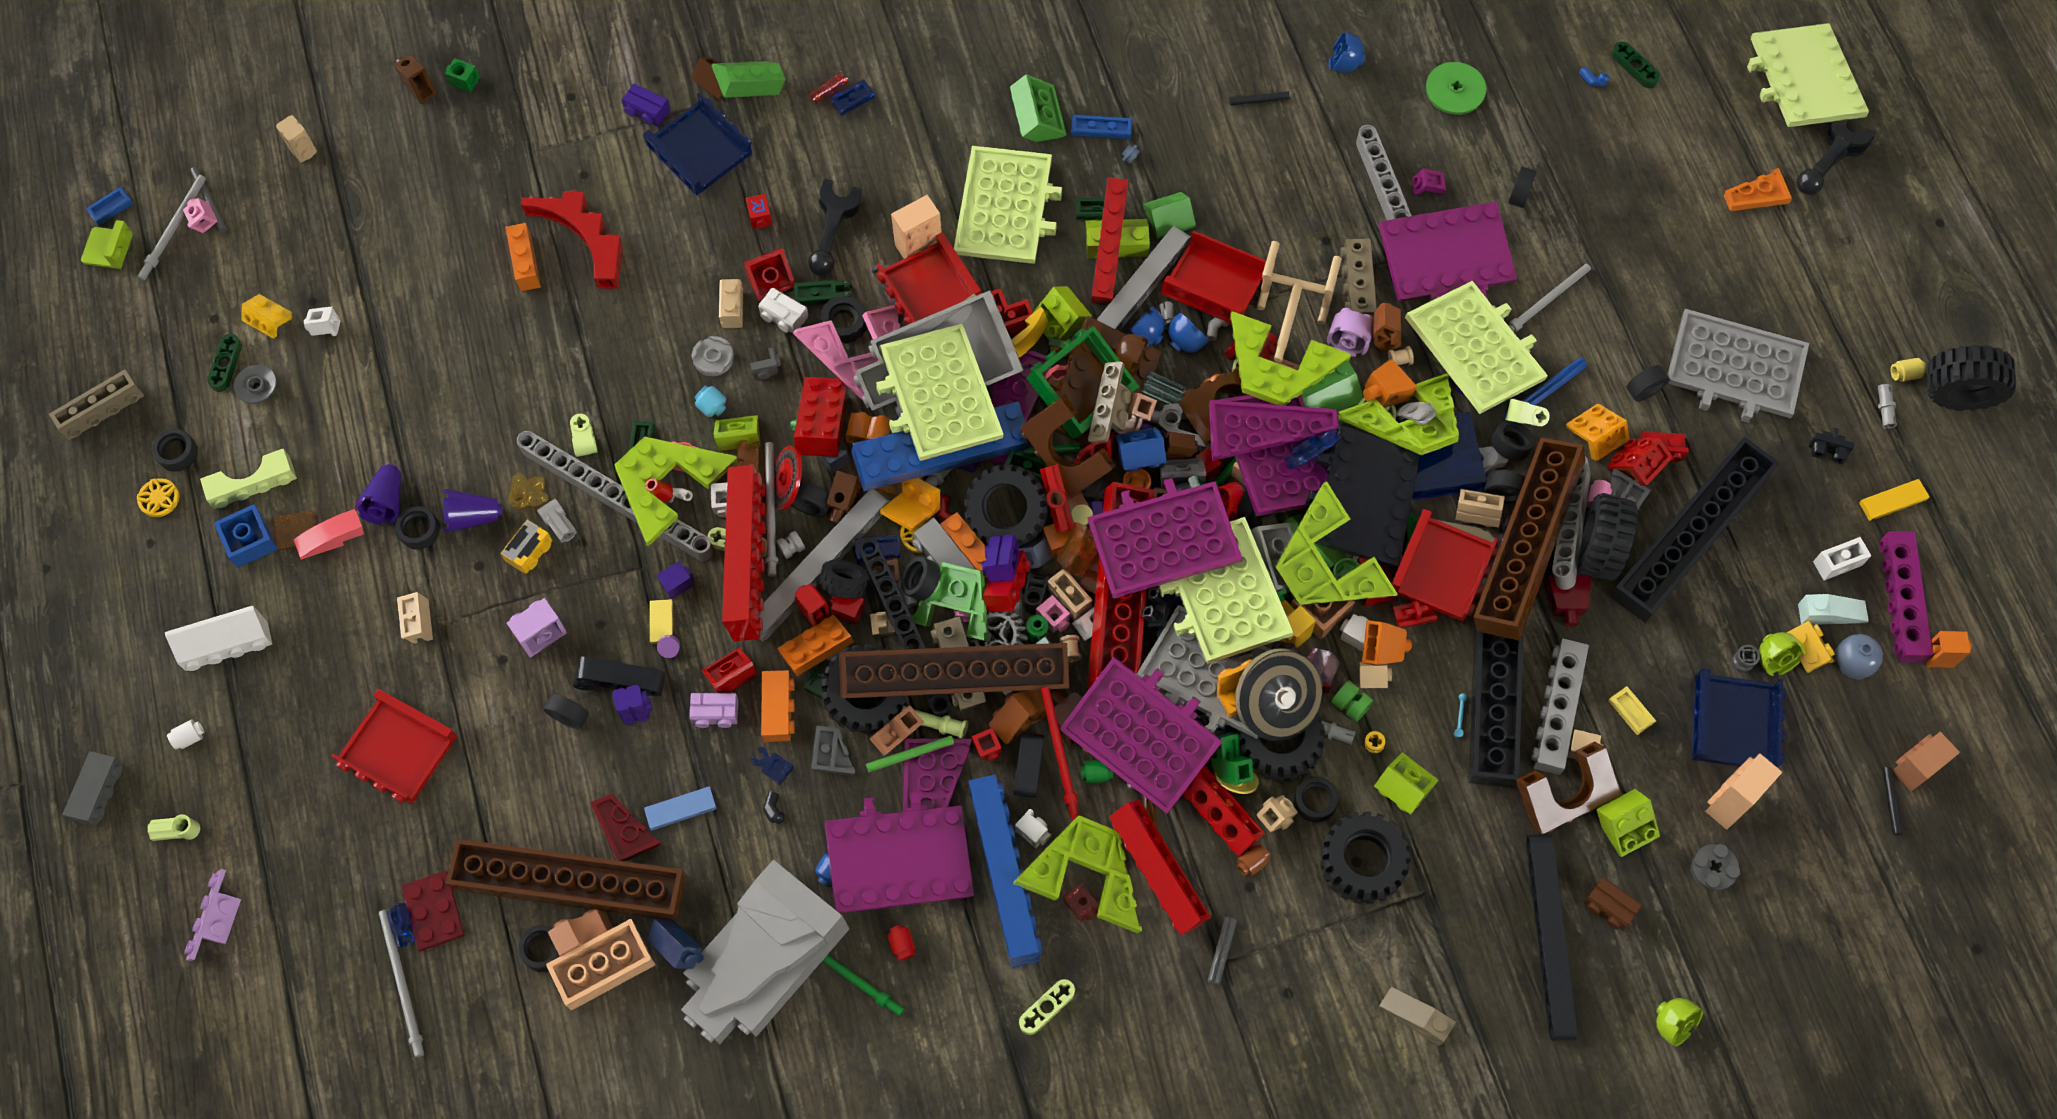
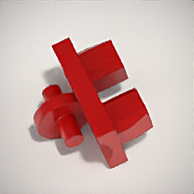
M1417 600L1392 608L1399 628L1429 623L1438 619L1433 609L1428 608L1427 605L1419 604Z

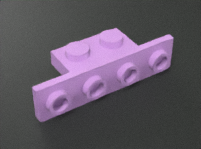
M221 869L216 874L213 873L208 884V887H211L209 896H204L200 909H203L202 916L196 919L192 931L196 932L193 941L189 940L184 954H187V961L195 960L202 939L223 945L226 944L241 901L239 898L218 893L226 870Z

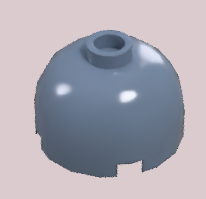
M1855 634L1839 643L1835 650L1834 659L1840 666L1839 670L1844 675L1852 679L1861 680L1877 672L1883 661V652L1881 646L1872 637Z

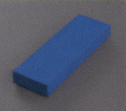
M1072 115V136L1131 139L1132 118Z

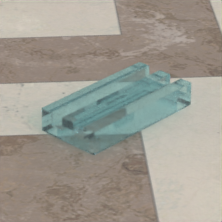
M1150 371L1147 374L1142 392L1168 404H1176L1184 397L1183 393L1188 388ZM1152 380L1157 381V382H1159V383H1161V384H1163V385H1165V386H1161V385H1159V384H1156V383L1152 382ZM1170 388H1172V389H1174V390H1176V391L1181 392V394H1178V393H1176V392L1170 390Z

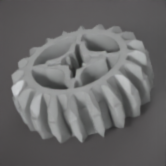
M988 612V641H985V646L1023 644L1021 643L1022 641L1028 640V637L1023 635L1027 631L1026 627L1022 626L1024 621L1018 619V615L1015 612L1012 614L1011 612ZM1004 621L1003 624L1000 623L997 627L989 626L994 622ZM1012 627L1013 640L1010 643L1008 640V635L1011 632L1010 628ZM991 632H994L996 635L999 634L1004 642L997 640ZM969 637L973 639L969 642L970 647L983 646L982 640Z

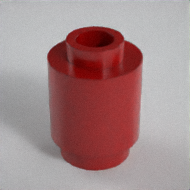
M897 925L890 928L891 933L887 934V938L894 957H897L898 961H903L915 956L914 950L916 947L909 927L904 928L903 925Z

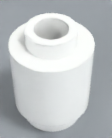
M191 719L172 729L171 733L167 734V737L175 750L179 748L184 749L203 739L204 729L199 721L194 722Z

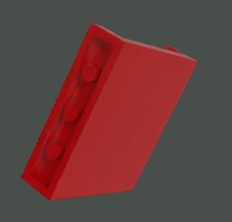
M1193 231L1191 241L1170 276L1167 275L1161 294L1232 324L1230 320L1231 312L1244 315L1262 283L1266 260Z
M943 232L935 235L936 244L883 269L880 263H877V279L881 285L885 284V291L890 300H895V307L899 314L903 313L905 316L904 321L906 325L961 303L974 293L976 295L982 294L980 288Z
M1423 509L1393 579L1392 586L1399 596L1411 601L1417 600L1421 605H1427L1428 608L1464 622L1467 615H1472L1476 606L1475 603H1472L1474 596L1479 597L1484 585L1480 584L1482 577L1487 578L1491 566L1488 565L1490 558L1494 560L1499 547L1495 545L1498 538H1494L1492 543L1430 518L1432 512Z
M377 689L373 695L377 701L339 756L332 754L331 757L337 762L336 766L341 770L347 772L350 769L355 772L354 776L365 783L367 780L373 782V787L384 793L387 790L392 793L391 797L402 804L404 801L412 804L458 736L449 727Z

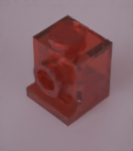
M1082 882L1063 896V902L1080 922L1085 919L1089 921L1098 913L1099 903L1084 887ZM1080 899H1085L1087 901V904L1081 906L1079 905L1078 901Z

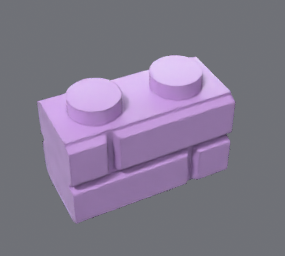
M691 693L690 720L692 724L699 728H707L709 724H718L719 727L729 728L731 724H737L739 702L737 694Z

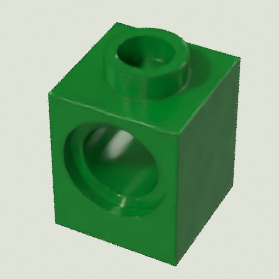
M456 58L447 66L445 71L451 86L470 93L480 78L475 65Z

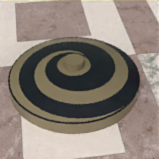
M1274 649L1262 653L1248 664L1237 684L1235 702L1242 723L1251 732L1267 740L1280 741L1295 737L1312 723L1319 711L1323 694L1321 677L1315 665L1300 653L1288 649Z

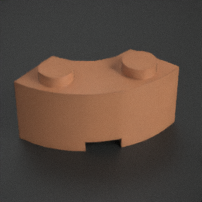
M591 909L584 913L582 917L558 921L554 924L555 928L548 931V934L559 956H562L613 929V926L605 911Z

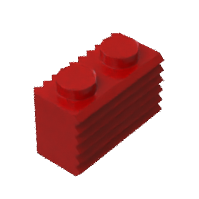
M812 583L802 585L796 590L795 600L799 613L804 616L809 625L814 627L824 619L831 617L827 601Z

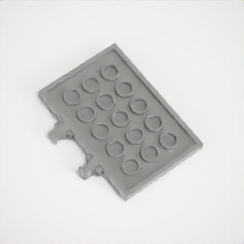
M1685 309L1682 314L1667 374L1670 378L1668 384L1696 391L1697 397H1701L1699 409L1704 411L1709 409L1712 399L1720 398L1738 403L1739 407L1743 408L1740 420L1749 423L1753 413H1758L1759 410L1792 418L1809 343Z
M1178 605L1137 674L1142 678L1145 674L1150 677L1157 668L1165 674L1157 686L1161 688L1159 691L1165 693V696L1176 705L1182 704L1184 706L1193 696L1199 699L1201 703L1196 709L1206 714L1205 717L1209 719V723L1205 727L1212 733L1216 731L1218 726L1223 727L1226 723L1257 739L1258 735L1251 732L1242 723L1238 714L1228 718L1217 696L1218 675L1225 669L1237 668L1244 662L1253 660L1262 653L1272 649L1261 646L1252 649L1251 654L1231 660L1225 658L1207 664L1196 635H1189L1187 633L1177 636L1174 623H1182L1185 615H1187L1185 608Z

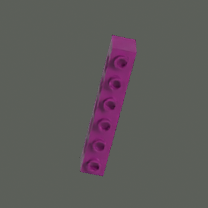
M1888 531L1880 540L1879 548L1883 552L1884 558L1882 569L1883 572H1886L1885 590L1889 594L1888 611L1892 615L1891 632L1895 637L1894 653L1897 655L1898 662L1925 663L1933 656L1915 532ZM1895 553L1899 554L1902 559L1897 557ZM1898 573L1902 574L1905 579L1901 578ZM1904 614L1908 615L1911 620L1906 619ZM1907 635L1911 636L1914 641H1911Z

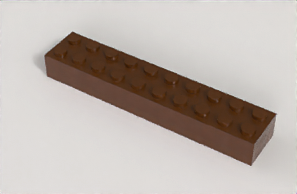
M1540 438L1473 617L1476 631L1521 640L1586 460L1584 445Z
M1067 643L839 652L841 698L1041 690L1040 688L1047 686L1050 689L1069 688Z
M456 839L445 884L454 891L678 921L687 876L683 869Z

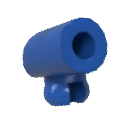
M1583 67L1579 71V74L1590 86L1603 87L1607 85L1610 79L1607 73H1600L1599 76L1594 75L1588 67Z

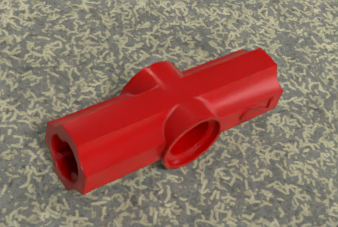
M1059 464L1040 469L1047 495L1046 500L1050 506L1056 533L1075 528L1068 502L1069 496L1065 490ZM1056 492L1060 493L1063 497V501L1059 505L1055 504L1052 498Z

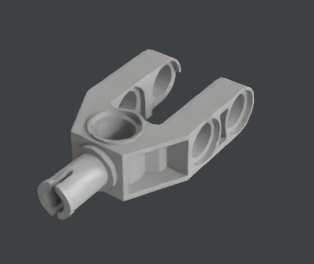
M1179 403L1164 405L1163 410L1160 412L1153 411L1152 417L1148 422L1157 424L1158 430L1164 433V438L1169 431L1195 435V440L1198 441L1196 453L1200 454L1207 448L1211 450V443L1205 446L1198 434L1179 429L1181 420L1187 418ZM1167 420H1174L1175 423H1169Z

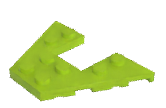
M1233 311L1231 312L1230 320L1232 321L1233 339L1235 340L1236 357L1239 363V376L1242 381V393L1275 405H1287L1291 399L1297 398L1305 389L1311 385L1314 386L1323 380L1325 375L1333 373L1335 368L1350 360V353L1311 340L1298 371L1261 358L1259 354L1268 337L1271 325Z
M1448 373L1415 384L1417 389L1413 395L1420 402L1431 403L1436 411V416L1425 425L1417 424L1411 419L1398 423L1376 399L1339 411L1338 415L1339 420L1420 455L1456 443L1459 439Z
M644 437L615 463L616 472L627 495L646 546L649 547L678 519V514L646 489L645 485L649 479L654 478L660 481L677 465L705 488L709 489L711 484H715L728 471V467H732L738 462L737 457Z
M1324 482L1275 565V569L1298 605L1397 596L1396 590L1375 557L1370 558L1336 580L1315 547L1314 542L1350 520V517L1328 482Z
M1080 815L1061 832L1013 883L1052 900H1057L1060 895L1068 860L1106 875L1097 918L1137 934L1142 931V926H1139L1136 915V901L1132 897L1133 887L1130 875H1127L1124 863L1126 857L1121 847V836L1114 829Z

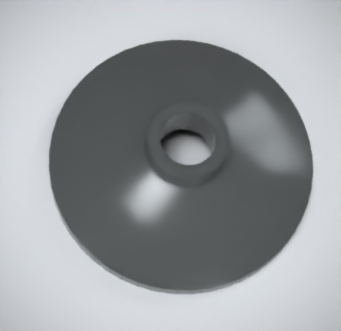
M248 366L236 376L234 392L240 400L246 403H260L268 399L275 391L277 384L276 376L266 366Z

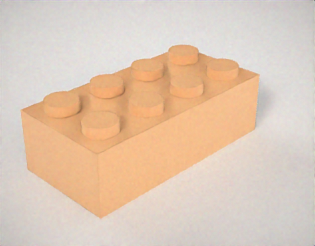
M1761 754L1755 759L1749 757L1708 800L1707 803L1710 806L1705 812L1727 830L1756 803L1780 776L1782 771Z
M632 919L546 964L565 1005L571 1011L656 965Z

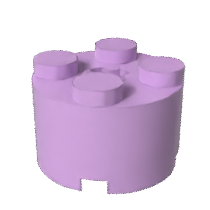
M1342 308L1341 312L1337 313L1333 319L1327 337L1328 344L1331 343L1334 346L1333 348L1350 353L1351 357H1356L1358 353L1364 355L1369 348L1373 336V317L1368 314L1352 311L1349 308Z

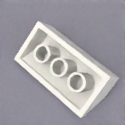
M254 606L165 632L166 639L178 665L185 671H195L200 666L218 664L223 659L240 657L246 652L260 651L265 649L266 646L272 645L268 622Z

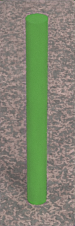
M951 735L867 763L868 773L953 745L954 740Z

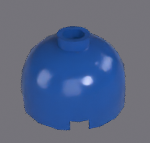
M1346 31L1339 36L1332 49L1335 51L1334 58L1332 56L1329 58V69L1341 73H1350L1364 63L1366 55L1364 54L1363 43L1359 37Z
M1152 306L1149 308L1152 312L1150 314L1145 312L1129 329L1132 331L1131 334L1149 338L1147 346H1150L1152 343L1156 346L1164 337L1162 335L1165 328L1163 316Z
M1182 313L1176 315L1169 325L1168 333L1172 339L1170 344L1178 352L1182 349L1187 353H1195L1209 342V339Z

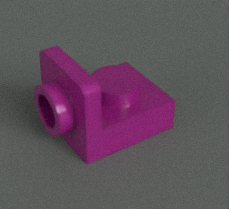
M1423 168L1412 178L1414 195L1419 196L1424 191L1438 194L1444 193L1446 191L1444 173Z

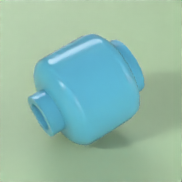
M704 386L695 396V406L707 417L720 416L726 409L724 406L726 397L714 386L708 388Z

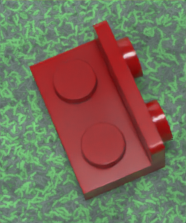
M1641 432L1640 439L1660 438L1673 456L1670 462L1684 461L1689 453V448H1685V434Z

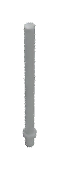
M767 442L765 443L767 557L765 558V564H767L768 576L773 577L776 576V564H778L775 532L774 443Z
M382 910L379 912V917L410 1036L408 1042L413 1047L415 1057H421L424 1055L421 1043L423 1037L419 1035L388 910Z

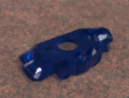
M1336 429L1328 430L1321 438L1310 436L1309 440H1305L1298 446L1293 447V456L1284 458V461L1288 463L1286 467L1291 470L1303 466L1318 454L1334 446L1341 436L1337 435Z

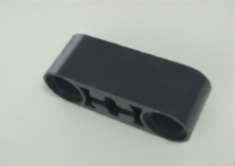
M1022 732L1014 784L1015 796L1037 797L1045 735Z

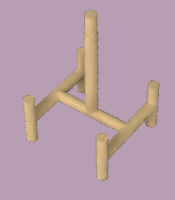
M1272 241L1262 275L1263 283L1256 308L1258 310L1265 309L1272 282L1293 286L1274 356V361L1282 362L1302 289L1324 294L1317 323L1325 325L1342 258L1339 256L1333 257L1326 286L1273 273L1280 244L1277 241Z

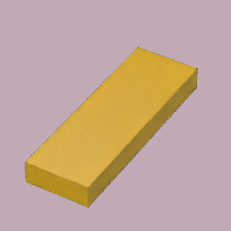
M1917 479L1862 499L1859 504L1868 520L1872 521L1926 501L1929 495L1921 481Z

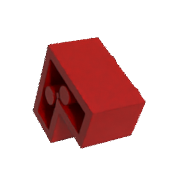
M1001 288L991 291L1009 336L1022 332L1027 327L1025 319L1033 314L1028 299L1007 305Z

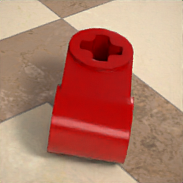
M1231 482L1218 487L1229 522L1236 519L1243 497V488L1237 482Z

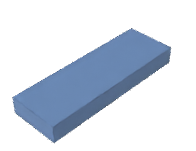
M710 786L644 808L651 831L717 809Z

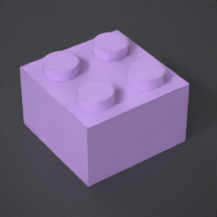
M545 598L533 602L528 609L513 615L510 621L507 622L514 636L530 658L567 634L560 619Z

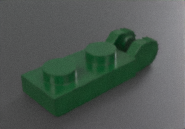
M828 280L795 283V301L802 305L828 303L830 299H834L836 296L847 295L848 297H853L851 292L836 293V290H850L852 282Z

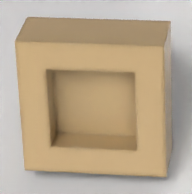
M885 611L870 614L873 638L895 635Z

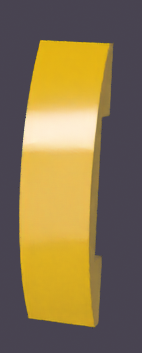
M1041 307L1025 319L1027 327L1011 340L1019 358L1038 341L1047 326L1048 320Z

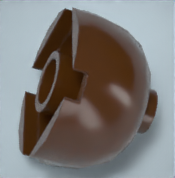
M1128 334L1119 343H1114L1112 351L1119 361L1125 364L1124 367L1134 378V373H1137L1145 354L1143 348L1144 346L1147 347L1149 338L1137 334Z

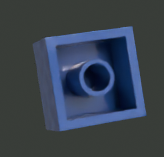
M1156 427L1115 435L1117 458L1123 470L1134 472L1140 470V467L1156 468L1161 466V463H1167L1163 437Z
M255 504L214 522L228 558L237 568L278 550L265 517Z

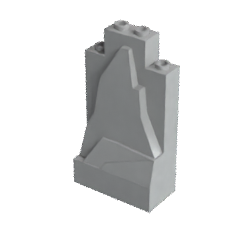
M991 291L984 292L871 340L870 352L873 358L877 357L879 361L856 370V375L853 376L857 387H862L865 393L862 396L865 406L867 408L871 407L873 411L896 401L897 405L894 408L898 417H901L900 414L903 413L897 395H893L891 392L889 394L881 393L879 396L876 383L884 381L885 377L889 376L880 345L958 324H963L985 386L1023 371L1024 369Z
M772 860L737 903L739 908L735 916L701 953L704 956L703 961L696 963L694 969H687L683 973L688 978L686 983L696 991L693 997L681 1009L686 1015L684 1020L693 1028L698 1025L703 1030L700 1034L710 1043L715 1040L721 1044L736 1026L746 1035L751 1032L757 1037L849 930L847 923L840 913L775 860Z

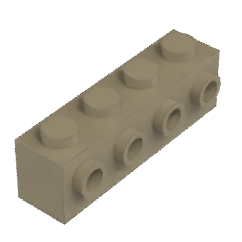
M1346 239L1344 247L1340 249V257L1344 260L1342 278H1346V284H1343V295L1347 296L1345 308L1374 317V312L1377 308L1371 239Z
M125 369L49 413L58 430L70 440L78 437L92 426L98 425L109 416L117 414L126 406L137 402L144 394Z
M960 616L934 624V630L931 631L934 644L939 643L940 648L969 647ZM983 692L954 693L950 695L953 706H958L959 711L986 703Z

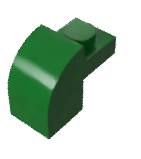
M1229 733L1218 736L1223 742L1216 750L1217 757H1212L1211 762L1219 779L1233 785L1253 781L1252 758L1240 756L1239 734Z

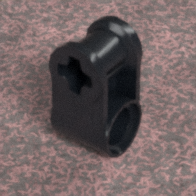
M1033 570L1028 572L1024 592V608L1028 613L1036 614V608L1045 601L1046 593L1048 592V580L1051 578L1050 573L1044 575L1033 573ZM1032 598L1039 600L1036 603L1029 602Z

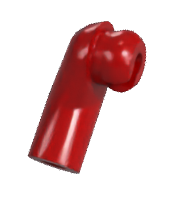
M947 494L940 495V510L936 513L943 521L952 516L947 510L950 502V497Z

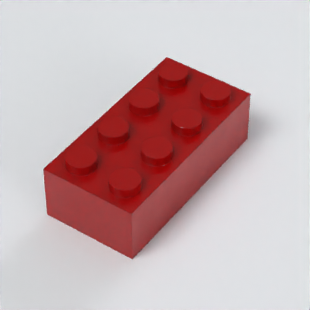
M804 378L794 433L795 447L800 451L801 455L839 457L848 401V388L841 379Z

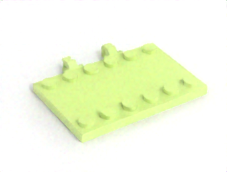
M1829 23L1752 34L1751 41L1758 56L1750 58L1747 66L1750 73L1755 70L1765 72L1771 88H1762L1760 93L1761 101L1778 102L1788 127L1867 117L1869 110Z
M972 146L954 250L957 255L1035 264L1039 236H1055L1057 229L1056 222L1045 221V218H1043L1045 201L1048 202L1049 199L1061 201L1062 187H1055L1053 184L1048 183L1052 154Z
M1471 281L1408 312L1405 318L1478 413L1481 414L1544 381L1548 375L1530 354L1529 349L1537 341L1531 334L1520 340L1503 318L1507 317L1512 310L1507 303L1497 308L1492 306L1475 283Z
M963 324L880 345L889 376L885 377L884 381L876 383L879 396L881 393L889 394L891 392L893 395H897L903 413L900 414L901 417L898 420L889 421L892 433L910 432L920 461L1003 438V431Z
M1245 517L1230 522L1242 555V562L1159 585L1162 597L1165 594L1172 595L1175 593L1176 596L1180 595L1187 615H1185L1182 623H1174L1177 636L1187 633L1189 635L1195 634L1207 664L1293 636L1292 628Z

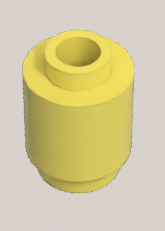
M1920 358L1897 361L1896 364L1891 366L1892 378L1900 382L1920 379L1926 372V365Z

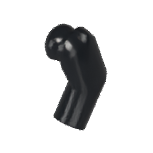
M769 791L763 812L771 823L781 824L785 816L776 807L779 794Z

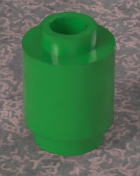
M1034 615L1028 619L1026 623L1028 639L1037 643L1042 638L1048 636V621L1045 617Z
M1099 760L1085 761L1084 766L1080 767L1081 779L1086 780V784L1108 782V779H1114L1113 771Z

